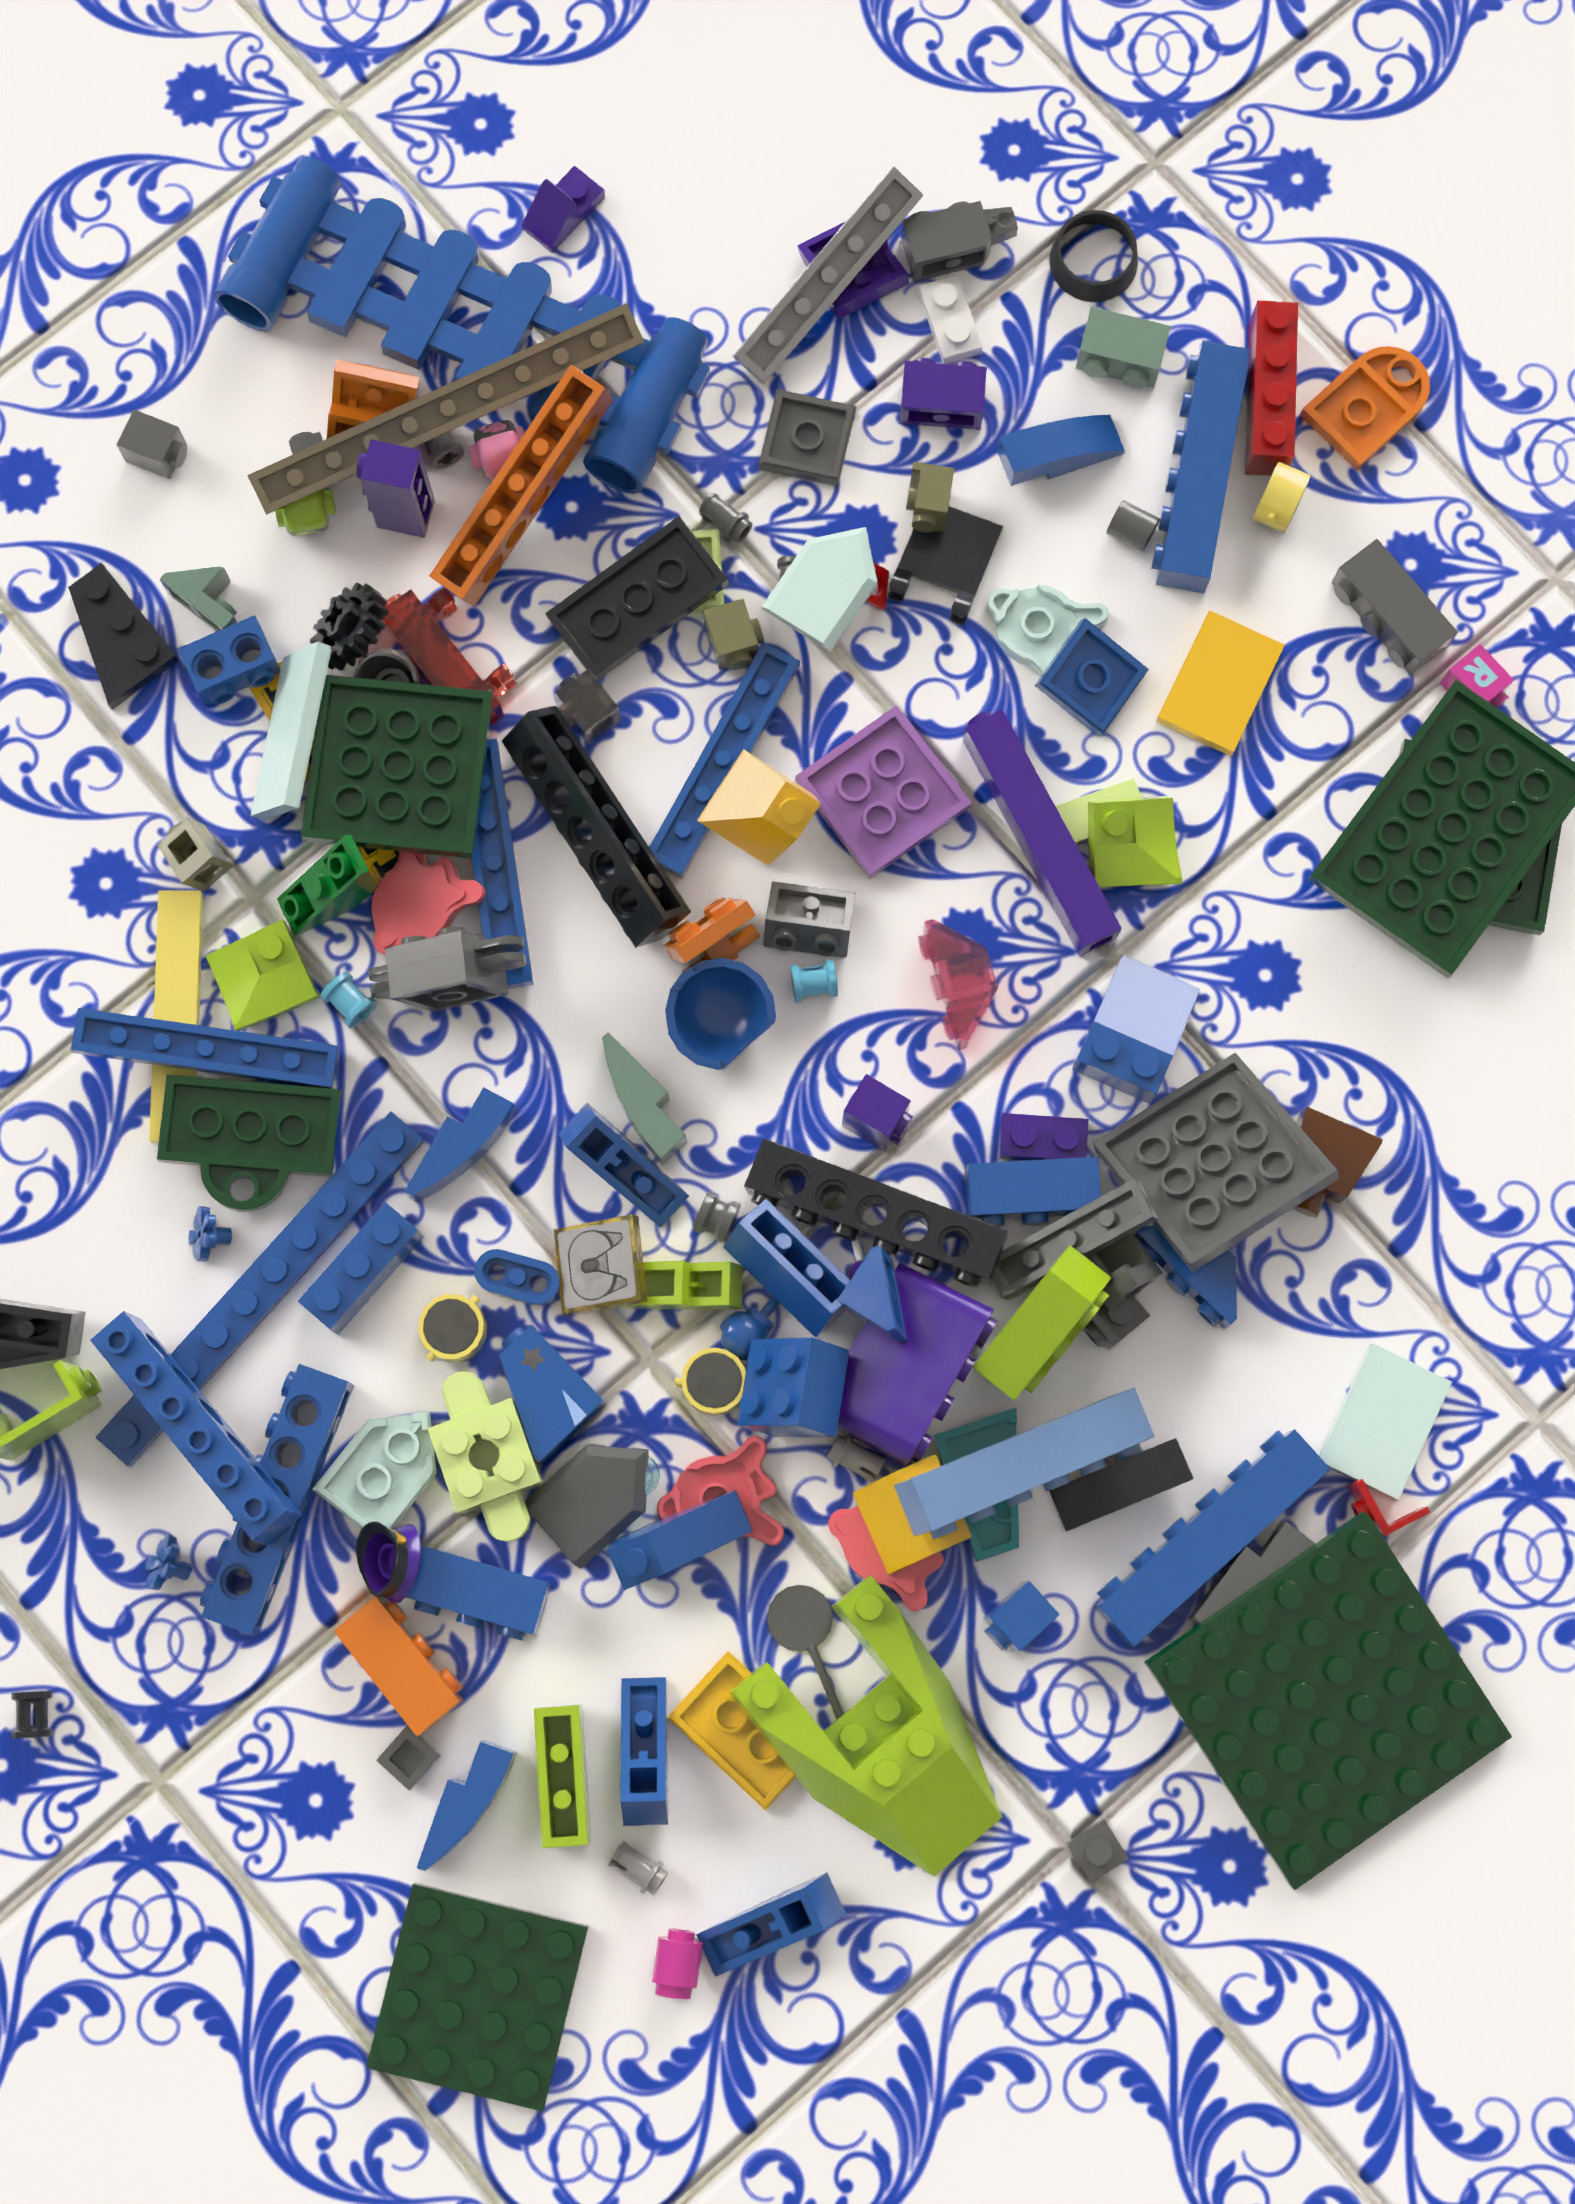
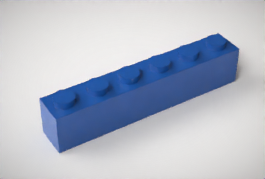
M1202 340L1198 355L1190 354L1185 379L1192 380L1190 393L1183 392L1179 409V417L1186 418L1184 430H1176L1172 454L1179 456L1177 469L1170 467L1165 492L1172 493L1170 507H1162L1158 531L1165 532L1163 545L1156 544L1151 569L1158 570L1156 585L1204 594L1209 584L1251 349Z
M1295 1429L1286 1432L1284 1435L1277 1430L1259 1446L1264 1452L1252 1464L1247 1459L1238 1464L1227 1475L1232 1481L1220 1493L1215 1488L1207 1492L1195 1503V1507L1199 1512L1187 1522L1182 1517L1176 1520L1162 1533L1166 1541L1158 1549L1153 1551L1149 1546L1145 1548L1129 1563L1134 1570L1122 1581L1117 1576L1113 1577L1097 1592L1101 1600L1094 1605V1608L1129 1647H1135L1330 1470V1467Z

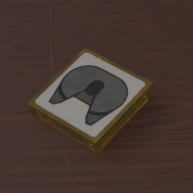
M631 1214L554 1229L562 1315L572 1316L647 1302L639 1216Z

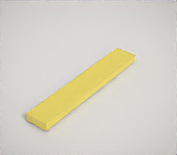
M158 890L154 1019L199 1025L204 898L201 890ZM152 1065L149 1141L151 1143H159L167 1074L198 1077V1071Z

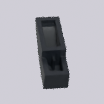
M1174 1438L1049 1490V1493L1067 1532L1194 1478L1177 1438Z

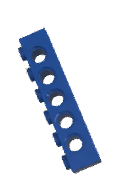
M123 1311L90 1340L252 1541L269 1545L302 1516L141 1318Z
M298 1364L296 1372L290 1371L286 1376L281 1390V1396L286 1397L280 1413L274 1412L268 1422L265 1437L269 1438V1442L264 1455L258 1454L255 1458L276 1484L284 1490L285 1495L302 1516L273 1542L267 1545L264 1550L257 1553L250 1548L248 1543L249 1536L237 1522L231 1539L225 1538L218 1551L216 1563L221 1566L215 1581L209 1580L202 1592L199 1603L200 1606L204 1607L201 1615L202 1618L249 1635L260 1634L314 1492L312 1489L318 1482L354 1384L302 1364ZM305 1403H314L317 1408L315 1421L308 1426H301L297 1421L298 1409ZM297 1444L301 1450V1459L294 1467L285 1468L281 1462V1453L286 1446ZM245 1569L251 1574L252 1586L247 1593L239 1595L233 1589L232 1580L238 1571Z

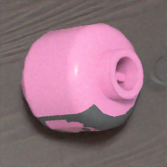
M503 420L477 428L473 435L475 444L467 446L474 470L482 468L485 476L493 480L524 435L522 426L515 428L511 421Z

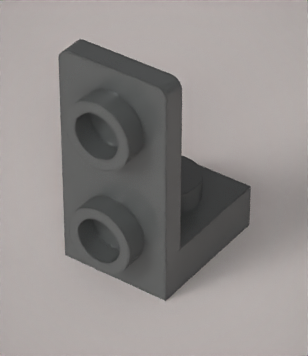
M1133 1233L1096 1253L1111 1273L1109 1281L1111 1285L1104 1290L1109 1295L1104 1302L1108 1309L1136 1297L1163 1273Z

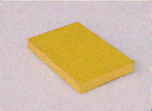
M1209 610L1156 722L1232 757L1285 644Z
M727 1651L667 1718L766 1811L793 1781L795 1775L728 1693L749 1676L751 1672Z

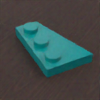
M1017 1407L933 1435L942 1465L1015 1436ZM1006 1500L993 1505L995 1514L970 1523L968 1516L964 1517L972 1535L968 1541L976 1562L1019 1548L1018 1504L1008 1507Z

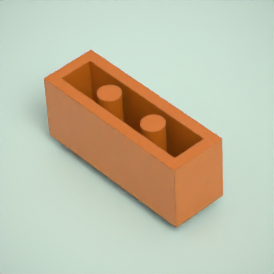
M375 1596L333 1632L417 1737L422 1736L464 1701L458 1693L463 1689V1686L447 1667L440 1671L430 1657L435 1654V1651L428 1641L419 1632L412 1636L404 1626L403 1622L407 1619V1616L400 1606L389 1600L385 1602L382 1597Z

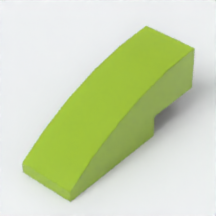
M686 1261L633 1262L636 1295L630 1298L602 1303V1307L742 1309L743 1267L730 1261L697 1263Z

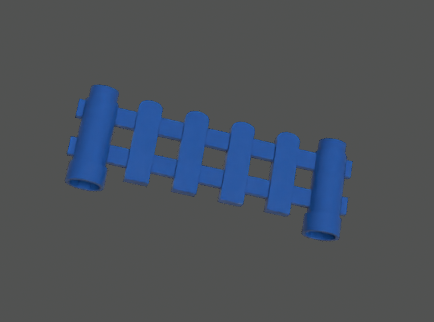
M308 156L300 157L292 172L285 174L283 179L272 176L259 199L260 206L265 208V211L252 234L241 231L228 255L230 262L233 264L227 268L214 292V300L218 306L233 319L255 330L269 331L273 328L287 303L286 294L288 290L293 289L313 298L307 310L309 322L346 338L356 319H361L387 331L380 345L382 353L390 358L420 370L431 350L460 363L461 366L454 377L455 381L520 352L533 327L555 336L622 305L616 299L603 294L591 295L586 300L582 310L550 297L552 282L549 273L541 266L531 262L517 263L508 278L477 265L479 252L475 240L458 230L443 231L434 246L404 233L406 230L404 212L398 204L384 198L370 199L361 214L335 203L334 200L342 186L341 178L328 165ZM320 233L344 243L331 269L306 259ZM387 262L417 275L404 302L374 289ZM460 295L491 308L478 334L446 321ZM666 318L658 334L652 335L650 341L643 338V344L608 359L634 372L621 397L610 393L615 399L598 423V425L604 428L598 430L583 459V463L592 476L615 490L630 494H637L642 491L657 461L655 454L657 451L668 455L681 430V424L674 421V418L686 394L697 398L710 374V367L702 364L701 360L708 345L706 335L692 323L680 318ZM606 361L582 372L596 381ZM558 383L531 394L535 396L529 408L531 420H534Z

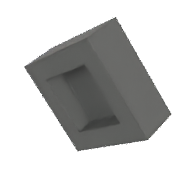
M407 1725L376 1761L410 1791L440 1758L441 1754L421 1736L417 1737Z
M1103 1818L1066 1842L1067 1847L1090 1883L1095 1882L1129 1859Z

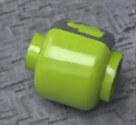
M323 489L275 511L279 528L285 527L292 536L325 531L329 525V516L336 515L332 490L324 491Z

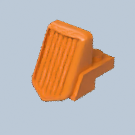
M337 360L333 376L332 403L328 413L327 439L418 398L420 378L360 363Z

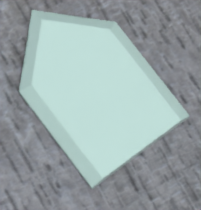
M866 527L808 539L762 605V610L832 652L878 585Z
M430 1411L403 1416L368 1419L312 1490L361 1529L369 1522L376 1521L393 1530L437 1474L434 1447L427 1429L432 1427Z

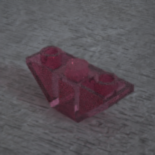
M934 919L924 921L923 935L918 936L920 951L924 961L931 959L935 975L930 976V983L936 1001L943 999L947 1015L942 1016V1023L948 1041L955 1039L958 1051L963 1050L969 1045L993 1002L998 985L986 947Z

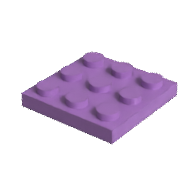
M897 705L795 776V782L814 794L821 803L817 811L869 879L970 809L972 805L970 799Z

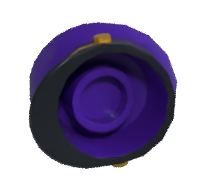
M373 1521L361 1529L357 1539L356 1557L361 1575L372 1595L384 1597L395 1604L402 1602L412 1591L419 1575L422 1560V1546L415 1525L407 1524L395 1530H390L380 1522Z

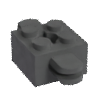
M459 926L442 928L438 931V936L430 938L425 936L401 939V945L385 949L387 965L368 969L369 980L378 982L370 986V993L373 998H391L392 1000L432 1012L508 995L506 971L526 966V955L519 953V951L524 949V939L521 936L505 935L488 940L483 934H471L465 932V929Z

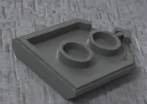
M588 1444L525 1500L527 1510L573 1565L580 1569L583 1568L646 1512L647 1494L645 1493V1480L649 1449H629Z

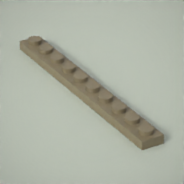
M623 304L247 475L265 514L268 515L356 475L359 456L361 453L367 454L370 439L415 448L558 383L570 365H573L580 371H584L643 344L644 340L628 304Z

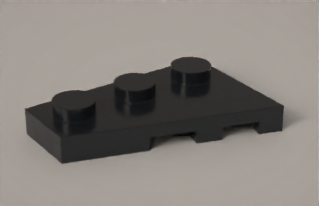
M102 563L68 587L111 710L115 709L179 661L174 652Z

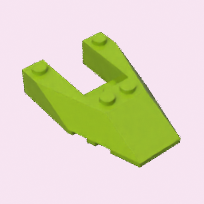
M870 1575L841 1597L831 1608L887 1677L822 1731L768 1662L760 1665L728 1693L814 1800L831 1809L851 1824L865 1831L935 1877L998 1822L1002 1815L950 1681L897 1606Z

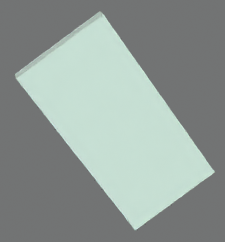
M315 642L283 657L250 815L252 817L266 820L298 809L300 806L331 654V646Z

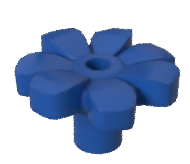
M198 1207L193 1221L195 1230H190L188 1235V1244L193 1245V1256L195 1260L200 1262H207L209 1260L210 1249L215 1248L216 1244L229 1245L232 1240L231 1228L215 1226L216 1216L210 1215V1207Z

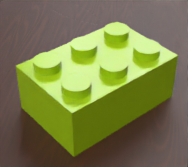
M1069 1245L982 1354L973 1368L1014 1401L1024 1388L1032 1394L1048 1374V1371L1062 1357L1080 1331L1086 1327L1109 1295L1103 1289L1111 1277Z

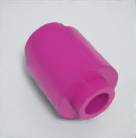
M669 1928L667 1936H658L652 1982L656 1983V1995L674 1999H691L692 1988H697L703 1947V1942L694 1940V1931Z

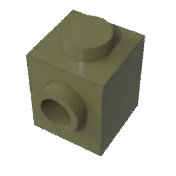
M744 599L703 610L704 625L718 669L721 670L729 667L730 670H739L749 666L758 652V644L764 642L758 619L750 620Z

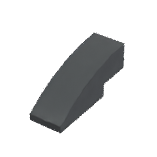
M1288 1522L1279 1523L1257 1554L1245 1546L1228 1562L1188 1619L1194 1624H1200L1316 1543Z

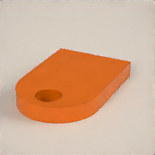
M1393 346L1373 348L1362 354L1304 406L1300 416L1358 471L1419 415L1429 396V376L1422 362L1412 353ZM1396 367L1406 368L1411 373L1412 380L1406 383L1399 382L1394 379L1391 370Z

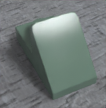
M217 566L164 573L159 579L168 595L216 632L237 623L234 617L237 614L236 610L219 597L231 582L224 567Z

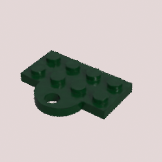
M167 1074L157 1160L163 1163L200 1166L201 1178L206 1190L216 1202L227 1209L237 1212H253L263 1209L272 1204L282 1194L287 1185L289 1173L326 1177L333 1175L341 1090ZM240 1178L250 1179L255 1184L253 1196L245 1201L235 1200L231 1196V1186Z

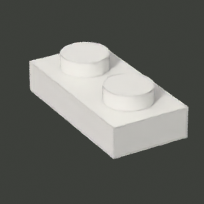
M958 275L920 285L918 294L942 363L949 364L982 354L983 346Z

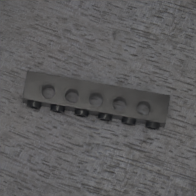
M551 706L528 711L501 741L510 754L512 761L531 786L535 796L544 806L555 823L557 830L570 846L579 864L585 869L602 899L607 903L635 948L662 940L691 913V910L558 707Z
M765 1138L762 1140L744 1184L747 1193L752 1195L751 1202L756 1205H760L767 1199L775 1208L778 1205L793 1211L791 1217L797 1221L811 1226H815L817 1221L833 1226L831 1230L833 1234L850 1241H855L858 1235L872 1241V1248L881 1246L889 1256L896 1257L899 1251L914 1257L912 1263L922 1269L937 1272L938 1267L954 1272V1280L973 1288H977L979 1282L990 1285L1008 1238V1230ZM792 1176L802 1177L806 1181L804 1189L796 1195H789L782 1190L786 1179ZM839 1191L846 1196V1201L840 1209L828 1210L822 1205L824 1197L829 1192ZM873 1206L881 1207L887 1213L885 1220L876 1226L868 1225L862 1220L864 1212ZM911 1222H920L927 1227L925 1237L919 1241L906 1239L903 1236V1230ZM952 1237H960L968 1244L967 1251L959 1257L949 1256L943 1250L945 1242Z

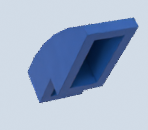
M1091 415L1048 422L999 436L996 451L1010 485L1014 486L1046 475L1049 480L1122 455L1125 449L1111 415Z
M483 1087L463 1124L446 1117L406 1187L405 1194L411 1200L419 1202L440 1191L463 1175L487 1153L503 1134L517 1112L514 1103Z
M486 1740L480 1741L466 1782L453 1777L446 1782L417 1864V1869L426 1871L451 1852L474 1829L490 1808L506 1781L518 1753L517 1751Z

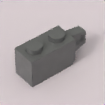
M981 200L972 203L960 201L950 205L947 209L931 213L929 211H919L910 215L902 221L901 242L913 282L984 265L989 257L990 246L1017 236L1018 226L1012 207L983 209Z

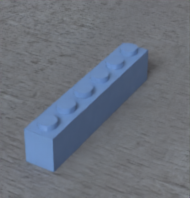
M1134 1387L894 1485L913 1535L917 1536L930 1532L932 1539H936L958 1530L955 1521L968 1516L970 1523L995 1514L993 1505L1006 1500L1008 1507L1033 1498L1030 1489L1043 1484L1046 1492L1070 1482L1067 1474L1079 1469L1082 1476L1106 1467L1104 1458L1116 1454L1119 1461L1142 1452L1140 1443L1155 1436Z

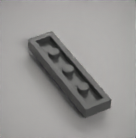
M1134 1178L1004 1249L993 1274L1002 1298L1010 1300L1038 1285L1069 1245L1088 1258L1158 1220L1141 1181Z

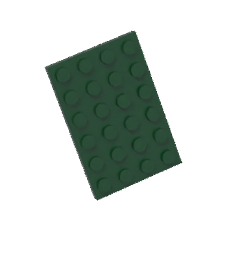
M1455 680L1308 880L1449 979L1575 807V762L1461 682Z

